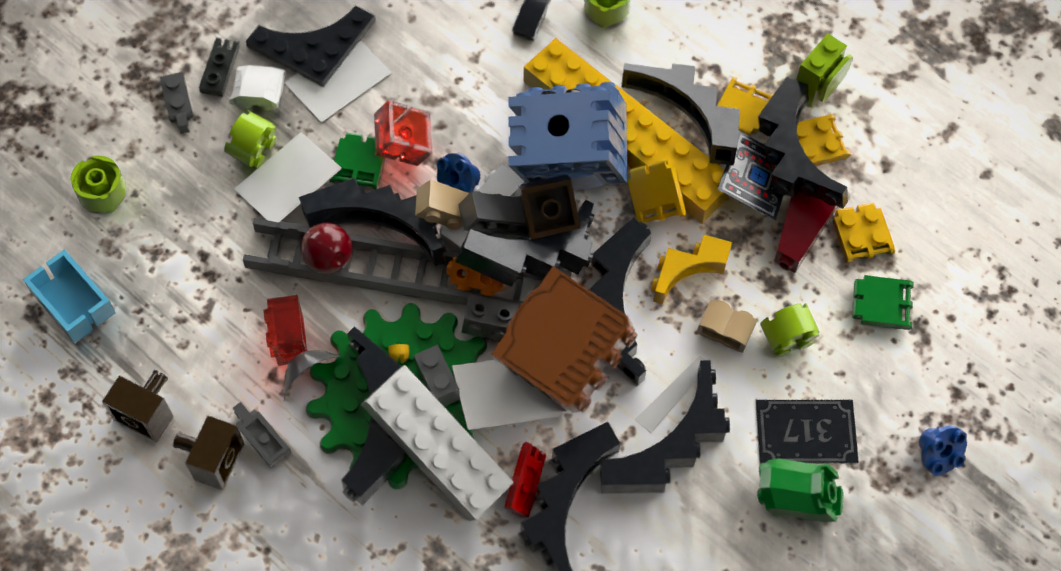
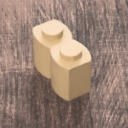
M710 300L698 326L697 333L743 353L757 320L747 311L733 310L724 301Z

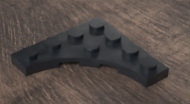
M355 5L348 14L337 22L310 32L286 33L258 25L245 42L248 48L324 87L376 20L374 14Z

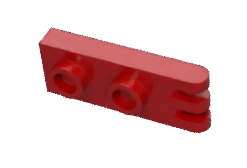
M524 442L521 447L512 477L514 483L509 488L504 505L505 509L520 518H529L535 499L534 496L536 495V487L539 484L547 456L545 452L532 446L529 442Z

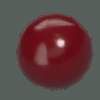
M320 223L311 227L302 238L300 252L305 264L311 270L323 275L333 274L342 270L349 263L353 246L351 238L342 227L332 223Z

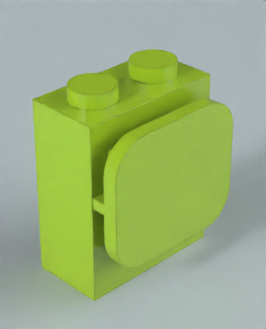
M829 33L825 35L800 64L796 80L808 84L809 101L806 105L812 107L818 99L824 103L846 77L853 60L851 54H847L844 58L848 45Z

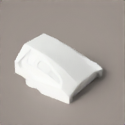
M263 66L238 67L233 92L229 98L230 105H235L236 103L242 109L250 108L252 105H258L264 110L278 108L283 91L285 70Z

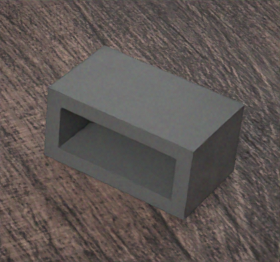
M438 345L415 354V368L424 386L443 407L459 401V387Z

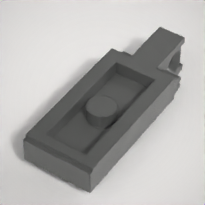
M183 72L161 76V86L171 123L177 122L181 134L190 132L187 119L193 118V110Z
M241 402L232 408L234 414L239 419L236 423L239 431L270 468L291 453L288 445L259 411L257 412L254 409L249 412Z

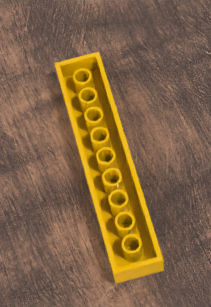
M557 38L552 40L524 66L523 82L530 88L539 87L543 90H549L553 86L559 85L566 86L567 90L576 88L578 84L600 86L603 82H612ZM615 84V88L619 90L626 102L627 165L635 169L646 165L649 167L650 164L668 160L670 168L675 167L686 212L703 224L730 197L718 190L724 169L718 164L709 163L707 155Z

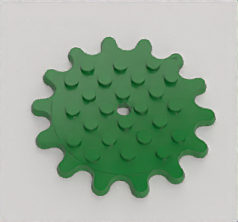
M408 303L403 307L401 317L397 321H385L381 314L374 309L366 311L363 316L365 325L363 334L386 354L389 355L388 347L391 345H409L408 360L405 363H401L399 358L398 364L400 366L405 365L422 384L423 382L415 368V354L438 345L455 379L453 365L476 363L479 356L487 349V342L482 337H473L466 341L455 337L454 332L458 325V319L452 313L443 314L435 323H425L421 320L420 308L414 303ZM338 330L331 335L330 342L337 350L338 355L342 357H337L331 363L318 362L311 366L309 372L311 378L324 384L326 391L322 397L307 403L306 413L311 418H325L330 422V431L321 438L320 448L327 454L334 453L339 449L349 450L353 454V460L349 466L350 470L358 459L368 435L371 415L361 404L370 397V393L357 366L356 358L359 355L350 349L347 333ZM461 400L444 407L473 438L474 429L468 430ZM407 454V461L388 479V483L393 489L404 488L410 472L414 469H420Z

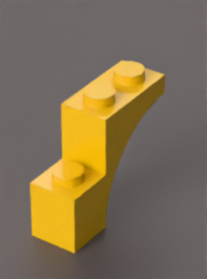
M703 234L701 243L696 242L693 254L668 248L666 257L661 256L657 270L661 271L660 277H654L651 292H655L653 302L663 304L669 291L678 282L691 275L699 273L724 274L732 242Z

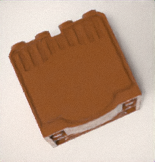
M553 266L539 287L534 289L518 308L507 327L506 334L491 355L516 376H520L532 387H536L549 399L552 398L566 411L569 410L572 413L581 411L584 413L592 402L590 397L595 389L599 391L607 380V377L602 373L604 367L607 365L615 369L622 359L621 352L625 346L630 347L638 334L635 332L627 315Z

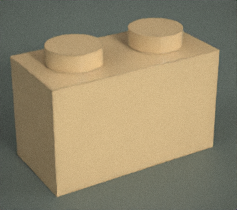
M430 179L417 188L415 216L424 218L427 222L444 225L451 230H458L463 227L458 204L469 193Z

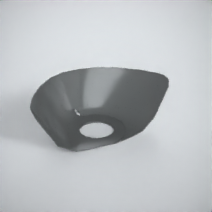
M308 350L296 355L289 362L284 375V398L290 385L307 368L323 360L342 356L323 350Z

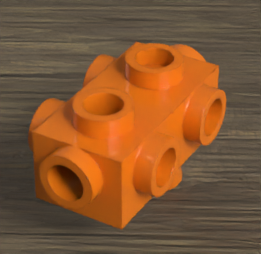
M454 257L453 261H450L447 265L446 273L448 276H451L450 283L456 284V288L459 290L469 291L473 287L480 289L479 293L482 295L493 296L495 292L497 293L506 287V284L456 263L457 257ZM463 270H465L466 276H463V275H462V274H463Z

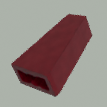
M800 191L795 198L791 197L774 262L778 263L782 269L796 273L838 207L828 205L815 197H808Z

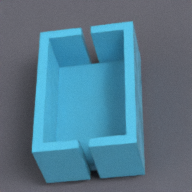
M65 249L46 262L54 276L52 280L42 266L23 279L31 294L74 344L93 331L91 326L94 323L98 327L116 313L109 299Z

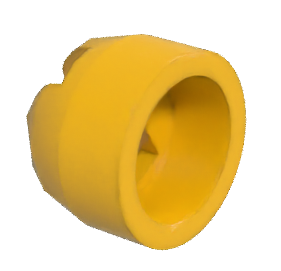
M397 344L388 347L389 356L397 363L399 358L401 363H405L408 360L409 345Z

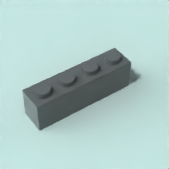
M473 191L458 204L465 231L472 229L482 233L529 237L520 196L511 197Z

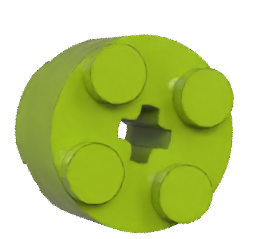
M584 0V10L587 16L600 27H608L626 18L629 14L631 0Z
M249 110L247 114L242 113L230 130L229 135L232 136V140L230 143L226 141L225 153L251 167L259 168L264 161L265 156L263 154L266 149H272L276 143L277 137L274 136L276 126Z
M95 155L85 162L82 160L74 167L70 178L73 190L80 204L92 212H114L126 195V183L120 169L112 159L106 156Z
M799 303L775 312L776 317L770 321L767 317L760 323L770 348L777 358L789 354L791 348L799 346L800 349H804L813 345V339L819 337L820 333L807 303L803 307Z

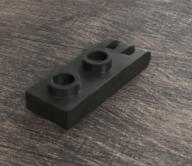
M216 37L199 85L200 93L223 97L240 48V41L234 40L232 48H230V39H225L223 46H221L222 38Z

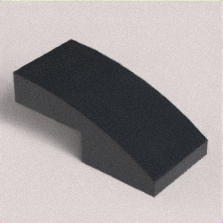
M524 0L512 32L535 40L540 23L545 18L551 0Z

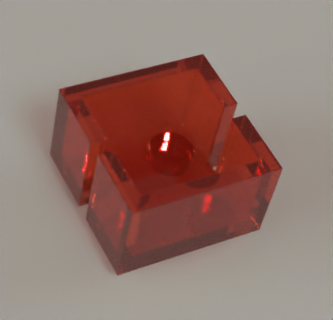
M388 100L374 113L375 149L377 156L396 160L399 157V162L419 166L433 153L431 116L429 111L412 106L408 109L405 104Z
M298 295L267 299L268 309H263L265 324H267L268 332H266L267 347L270 349L271 358H276L278 366L288 365L296 355L308 351L304 316Z

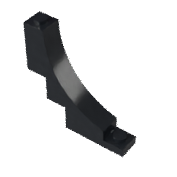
M633 217L593 253L591 266L603 277L588 290L624 314L623 291L625 282L634 262L649 246L651 240V231L645 223L639 222ZM634 341L630 347L625 346L621 352L622 359L617 367L639 386L645 380L646 370L641 360L636 357L633 358L636 355L638 345Z
M354 326L347 333L348 345L355 354L359 355L356 358L357 366L371 396L402 366ZM372 416L364 447L352 468L341 480L344 489L342 491L343 494L351 502L354 503L357 500L362 506L407 461L405 451L392 441V438Z

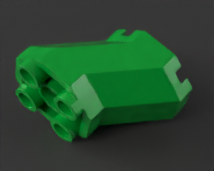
M771 459L759 465L760 488L757 491L758 501L760 504H765L766 510L773 516H788L819 522H835L838 519L836 516L843 513L842 486H836L835 479H839L838 472L830 464L816 465L785 459Z

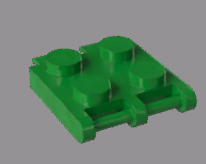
M346 132L345 138L339 139L334 161L342 169L331 177L329 182H343L355 178L358 185L370 186L374 190L378 189L388 151L387 145H384V138L367 136L366 142H363V135Z
M864 275L863 279H855L853 298L855 299L853 302L852 318L861 320L862 325L903 330L912 329L910 309L913 308L911 289L914 287V282ZM903 289H906L905 300H903ZM903 309H905V321L902 320Z

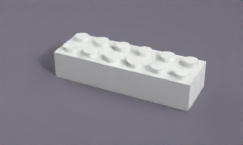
M405 365L398 369L361 404L469 521L477 520L514 483Z

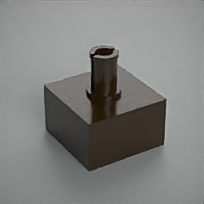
M567 174L518 185L527 232L531 239L581 229L572 180Z
M154 370L144 387L119 375L102 400V403L114 421L158 442L174 417L165 399L157 395L168 380V377L161 372L158 374L159 371Z
M208 415L197 438L179 431L173 441L174 448L189 452L185 464L193 479L220 490H224L245 444L237 425Z

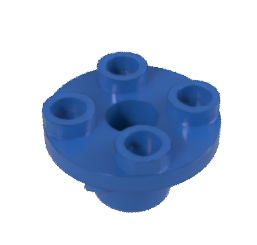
M450 153L438 159L437 182L467 193L473 192L474 187L479 185L480 171L465 155Z
M954 425L926 429L919 438V446L922 449L921 461L924 468L935 476L945 474L954 468H960L966 461L964 454L967 449V434Z

